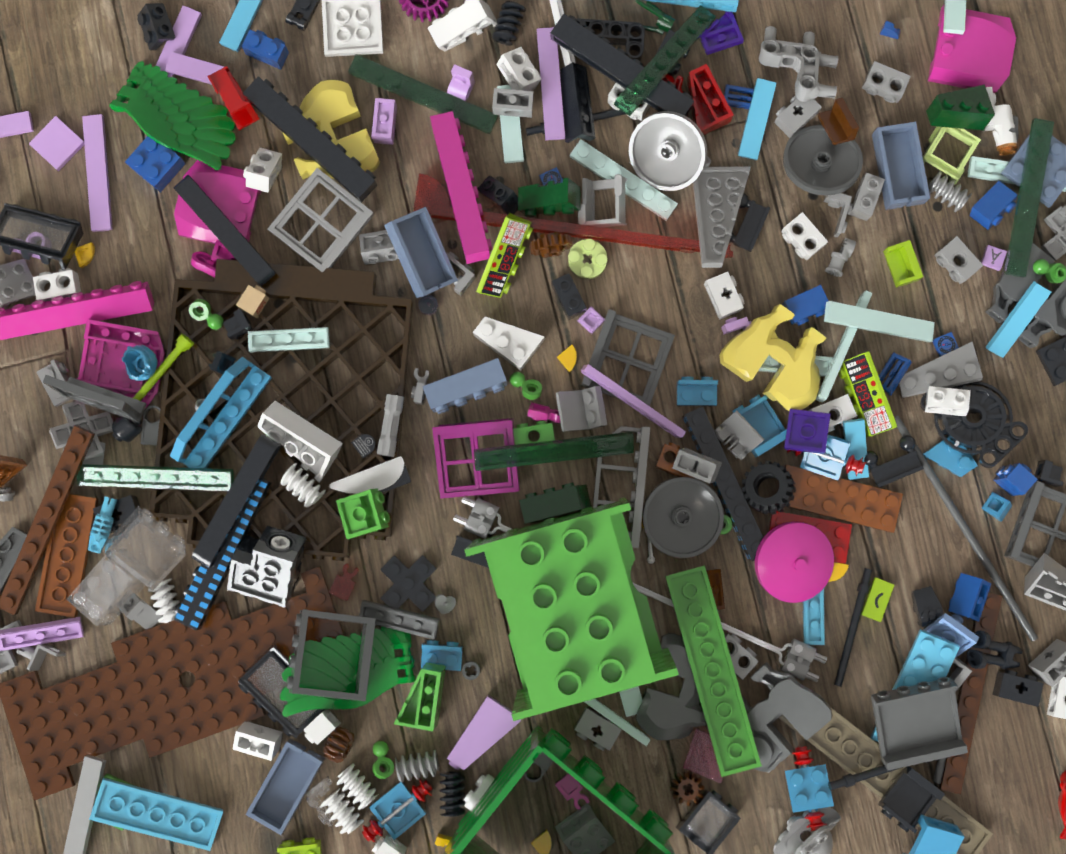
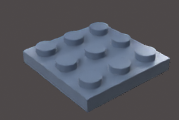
M1036 125L1002 170L1001 174L1049 208L1066 187V145Z

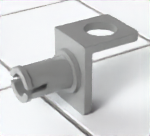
M38 644L36 648L27 646L21 647L22 650L17 649V654L30 659L27 667L29 671H38L47 652L57 657L66 656L65 652L49 644Z

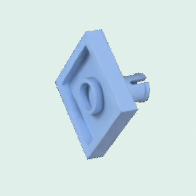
M944 613L923 629V631L958 644L960 648L956 657L976 644L979 639L976 634L962 625L963 618L956 614L949 616Z

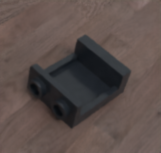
M906 766L879 801L878 805L883 808L880 812L889 819L895 817L899 820L897 825L906 832L911 830L916 833L917 829L915 827L918 824L920 815H925L935 800H941L945 793L913 768Z

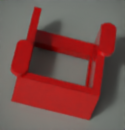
M227 66L207 76L216 93L220 94L239 131L260 120L252 105L245 99L242 94L243 92Z

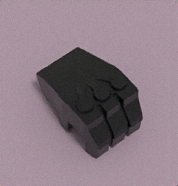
M932 586L912 591L913 611L917 614L919 626H928L944 614L941 603Z

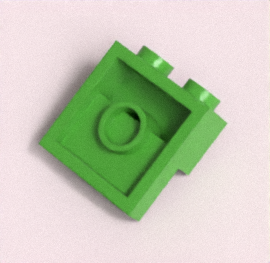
M378 488L336 500L347 539L389 527L390 516L387 511H384L382 505L384 503V495L378 491Z

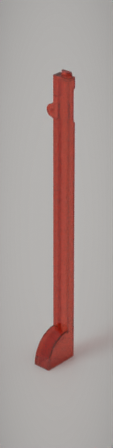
M419 173L413 212L426 207L431 218L456 221L445 188L436 179ZM483 211V215L480 217L482 222L486 221L487 226L502 227L507 215ZM518 216L532 222L530 226L533 228L532 232L546 234L560 232L562 235L568 234L575 238L681 251L684 253L700 252L699 240ZM728 245L725 258L733 257V251H730L731 245Z

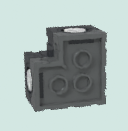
M268 525L260 539L246 535L231 559L227 590L239 592L242 595L255 597L285 608L299 582L298 576L301 571V560L303 558L306 537Z

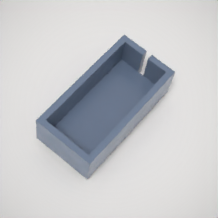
M916 122L876 128L872 133V140L879 177L885 179L882 187L885 210L902 208L905 205L909 207L925 204L930 199Z
M426 207L384 225L416 298L425 296L458 281Z
M497 358L422 387L433 413L442 414L449 411L448 407L454 405L461 407L468 404L467 400L475 398L476 401L485 398L488 392L493 391L495 394L505 390L504 387L507 386V380Z
M289 739L284 745L245 814L280 835L288 827L326 759L312 750L306 752L305 749L307 747L293 739Z

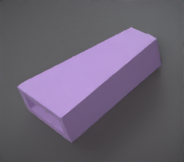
M487 695L448 755L449 764L457 770L460 768L465 770L515 727L521 719L513 721L512 710Z

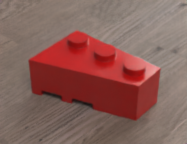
M707 64L690 71L687 77L689 94L694 101L691 109L693 122L697 124L703 135H706L730 123L734 114Z

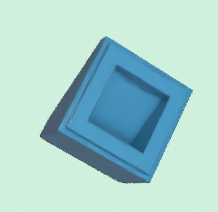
M992 492L982 509L1002 522L1011 509L1012 504L1009 500Z

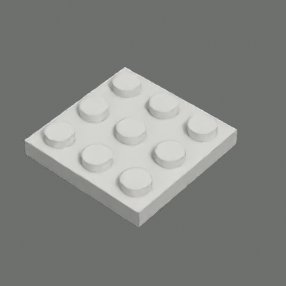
M322 0L325 57L383 54L381 0Z

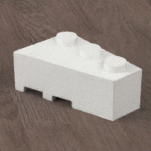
M465 0V4L451 9L445 17L434 20L432 25L428 27V30L437 47L445 52L465 42L466 37L475 32L479 35L483 33V28L491 24L495 27L497 20L487 3L483 0Z
M484 317L473 331V335L520 371L545 340L544 336L488 317Z

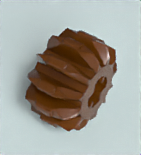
M335 728L325 743L323 749L324 756L332 762L341 763L353 746L354 734L346 728Z
M684 770V777L678 772L676 775L679 780H671L676 785L670 787V791L675 792L672 795L673 799L679 798L678 803L680 805L686 800V805L690 806V800L692 799L697 804L696 796L700 798L704 796L699 792V790L705 789V786L700 784L702 778H696L695 772H692L690 777L687 770ZM690 784L691 791L687 790V793H685L683 786Z

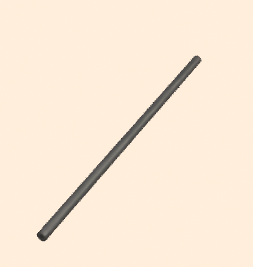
M899 415L895 416L897 429L902 437L905 435L911 436ZM916 444L914 449L927 477L1030 641H1035L1038 639L1035 631Z

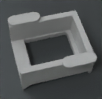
M620 174L615 175L614 179L598 181L582 178L583 204H581V211H578V223L590 229L627 225L625 209V183L627 178ZM615 188L616 219L595 220V190Z

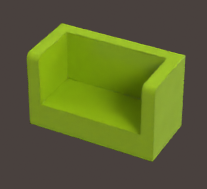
M910 240L890 246L883 251L896 288L923 278Z

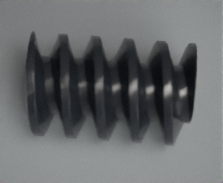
M505 1L501 6L502 10L499 12V18L497 19V25L494 28L495 32L492 34V38L500 44L511 46L512 43L510 41L517 40L513 33H519V29L515 26L520 27L522 24L517 19L524 18V15L519 12H526V8L517 2Z
M441 772L440 776L445 777V780L440 781V784L445 785V788L440 789V792L445 793V796L441 797L440 800L444 801L445 804L441 805L440 809L445 810V813L440 815L448 817L463 815L465 809L461 807L465 805V801L461 798L465 797V792L460 790L465 788V784L461 783L465 780V776L461 775L460 772Z

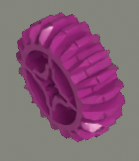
M399 0V4H402L401 8L403 11H406L408 17L413 15V20L415 21L420 17L423 23L425 18H428V21L431 22L432 16L438 19V12L444 14V8H448L449 3L447 1L450 0H437L432 6H430V3L433 0H426L427 2L425 0ZM412 3L421 4L424 8L417 7Z

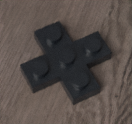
M394 555L380 569L394 583L380 598L387 606L399 608L409 598L423 612L435 600L436 595L423 583L437 568L424 555L409 569Z

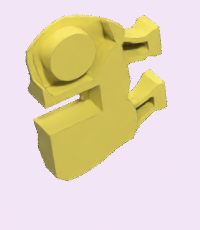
M321 81L303 99L300 105V109L303 111L302 115L306 119L310 117L318 125L316 128L320 132L326 131L332 137L331 141L335 145L339 143L347 151L345 154L348 157H355L362 164L360 167L364 171L367 169L370 172L375 171L380 161L367 129L339 140L336 139L332 129L361 117L351 87L343 81ZM283 133L288 145L292 144L293 141ZM294 158L303 180L310 177L316 168H319L331 179H334L314 160Z
M779 304L774 306L770 314L754 319L744 331L734 336L722 349L719 355L720 363L748 382L753 380L768 355L771 356L781 366L762 394L772 401L777 400L788 411L790 409L802 410L815 401L819 391V368L814 362L817 345L824 342L826 337L811 327L805 330L796 348L787 341L779 339L775 333L776 326L794 317V313Z

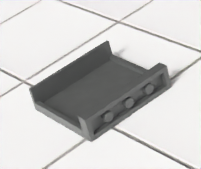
M941 677L931 682L923 681L909 687L900 686L890 691L882 690L877 692V694L871 695L881 761L887 770L968 753L967 745L962 740L955 694V689L958 688V685L951 677Z

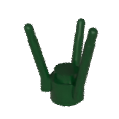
M635 0L643 8L659 17L656 25L659 26L658 28L643 25L645 30L657 32L661 35L664 32L668 33L669 29L671 30L675 21L672 16L664 13L649 1L644 3L640 0Z

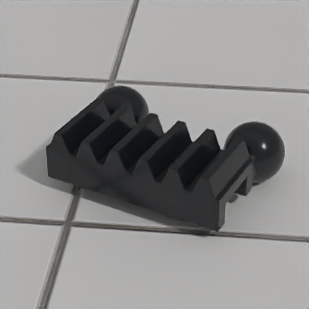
M743 193L739 208L747 207L748 210L737 235L735 236L732 231L729 243L731 242L733 245L751 252L770 207L756 204V201L749 200L748 195Z
M905 435L899 441L900 447L907 451L908 454L879 466L877 465L878 455L874 451H867L864 462L870 467L878 488L924 469L914 449L916 441L912 436Z

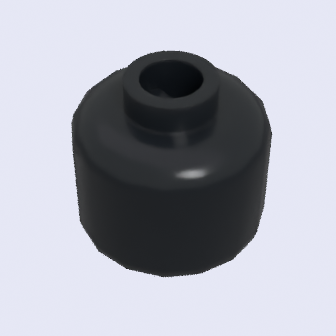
M119 416L112 423L111 428L114 432L112 435L119 442H131L142 431L141 420L136 422Z

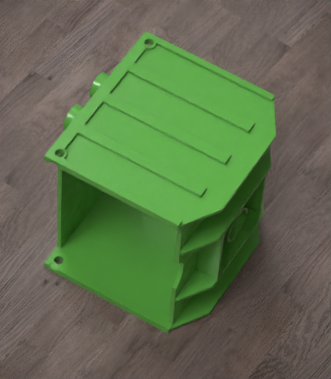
M625 497L620 498L618 502L594 508L588 507L580 512L559 518H549L544 520V522L520 529L514 528L506 533L484 540L479 538L474 540L465 549L466 557L485 552L497 598L503 602L511 630L508 636L523 685V689L517 690L511 714L513 721L679 675L669 649L661 648L647 596L640 593L634 587L631 580V568L636 558L622 513L631 510L630 503Z

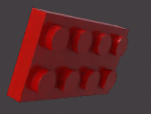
M776 511V514H771L769 531L780 524L793 521L812 525L819 529L829 540L833 549L834 562L846 564L852 524Z

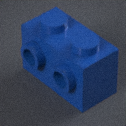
M249 29L241 46L246 55L280 70L289 54L285 42L278 38L273 40L260 30L255 32Z
M998 181L972 207L970 217L989 230L993 225L997 226L1002 221L1003 215L1006 212L1010 213L1015 208V201L1018 195Z
M819 285L784 301L781 305L794 313V317L789 320L791 325L797 323L800 326L809 322L808 318L813 315L816 318L824 315L828 299L822 286Z
M1023 463L1001 466L995 473L997 476L993 481L1010 496L1025 495L1038 479L1030 473L1031 469Z
M961 573L956 581V589L953 597L950 599L948 611L979 622L991 583L981 578Z

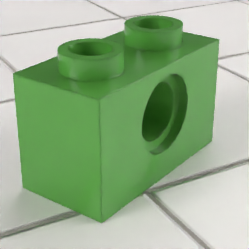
M548 420L538 421L535 426H528V423L518 424L513 429L516 454L556 448L553 425L548 423ZM530 432H538L540 435L539 440L536 442L530 441L528 438Z

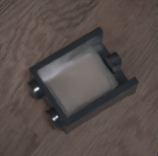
M706 789L703 793V798H699L698 803L691 808L676 828L706 854H713L741 818L737 815L738 810L730 803L726 806L721 802L723 797L715 790L709 792Z

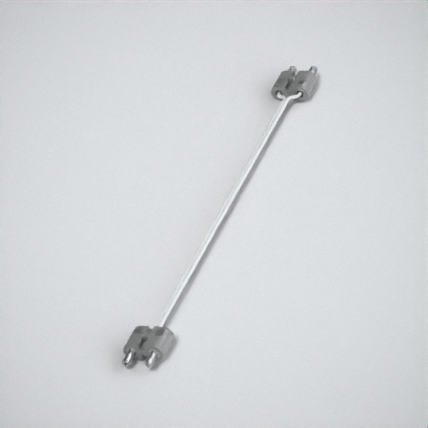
M464 496L461 502L473 507L468 519L457 514L454 516L456 518H453V521L465 525L464 530L484 539L487 538L488 534H494L498 529L504 532L511 530V528L501 524V516L498 514L500 507L480 498L474 501ZM497 516L499 526L495 527L493 531H490L492 524ZM633 583L639 592L673 607L671 599ZM721 622L724 630L778 653L781 664L780 671L791 674L802 681L807 678L818 682L819 676L809 672V665L813 659L825 664L827 657L816 653L815 647L793 639L791 643L785 644L783 648H778ZM788 647L787 655L782 662V653L780 651H784Z

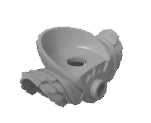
M831 807L819 808L816 812L820 811L825 814L821 819L827 825H823V827L816 831H811L810 827L806 828L810 823L804 817L807 813H812L809 810H806L802 816H792L787 821V830L781 833L774 844V854H831L833 840L830 830L841 820V816ZM805 831L811 832L812 835L803 842L801 840L802 833Z

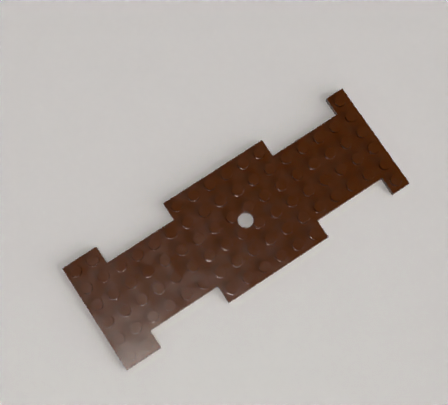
M321 566L300 573L307 593L290 598L285 608L274 604L233 619L227 601L212 606L201 630H194L174 620L112 642L111 645L117 660L116 663L43 689L38 671H33L0 683V698L34 801L75 786L69 766L84 761V756L86 755L95 757L143 739L149 758L241 725L244 721L249 722L265 716L264 708H260L254 703V697L249 692L246 694L239 688L238 678L274 643L284 656L289 657L294 653L295 647H292V639L294 634L297 635L298 626H295V620L300 610L337 614ZM308 617L305 641L313 640L320 642L322 637L336 639V636L344 635L340 621ZM272 657L248 678L262 694L287 686L281 675L284 669ZM185 671L195 675V682L191 687L183 686L180 681V677Z

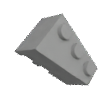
M1044 553L1025 576L1024 595L1066 611V568Z

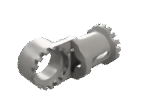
M845 238L844 243H842L844 246H841L840 251L831 253V262L825 270L828 274L842 277L844 263L851 257L856 241Z

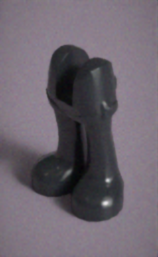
M982 630L974 633L979 639L972 647L997 651L998 654L992 655L978 650H968L967 659L972 668L982 669L987 664L997 665L1005 670L1020 667V662L1013 660L1014 654H1022L1023 650L1008 641H993L991 636Z

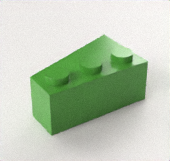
M425 663L394 722L395 725L428 731L435 730L439 721L446 670L445 665Z

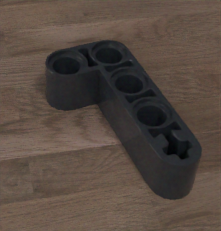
M577 19L583 27L588 26L593 30L599 29L601 33L597 34V36L608 39L611 45H625L627 56L632 60L637 59L641 61L645 29L641 23ZM614 30H617V31H619L621 34L618 35V36H615V35H613L611 32L614 31ZM636 31L640 36L634 37L631 35V32ZM636 50L639 55L633 56L629 52Z

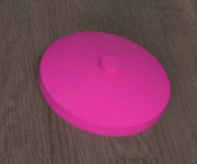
M787 522L773 528L760 542L755 556V571L761 586L773 597L790 603L803 602L820 593L827 585L834 567V554L829 540L819 529L804 522Z

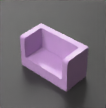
M375 98L371 135L374 143L390 145L394 143L397 114L395 100Z

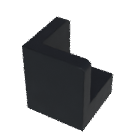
M242 309L233 312L235 316L223 322L228 332L227 336L231 340L253 330L249 319Z
M1048 460L1038 461L1035 472L1037 481L1055 487L1063 486L1064 484L1063 481H1060L1062 467L1053 465V462Z

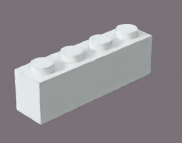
M274 401L262 413L257 426L270 439L283 445L290 457L294 455L302 463L301 467L306 471L309 469L316 475L314 478L319 483L336 459L343 444L277 401Z

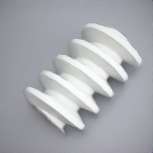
M294 463L284 473L280 483L282 486L287 485L286 489L288 491L293 490L292 495L294 497L299 495L298 500L300 502L305 501V507H310L324 495L325 490L318 492L320 485L313 487L312 485L315 480L306 481L309 475L301 476L303 469L300 468L295 471L297 464Z
M172 579L158 582L148 589V592H155L150 597L151 600H158L153 604V607H160L156 611V615H163L158 620L159 623L174 621L176 614H174L175 606L180 601L173 600L177 593H170V590L175 586L168 585L167 583Z
M352 763L337 776L339 777L337 785L345 784L342 791L349 789L347 797L355 796L352 803L360 802L358 810H361L378 795L374 796L375 788L368 790L370 782L363 784L364 775L357 777L360 773L359 769L352 771L355 766Z
M339 788L323 801L321 807L328 806L325 813H334L330 820L338 819L335 826H343L340 833L347 832L349 834L364 822V819L357 821L360 814H352L355 807H347L350 800L342 801L345 793L337 794L340 790Z

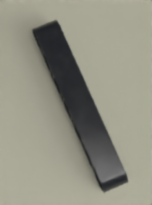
M189 175L173 187L261 287L277 274Z
M265 435L259 437L196 546L191 557L192 559L208 568L214 565L275 459L281 444Z

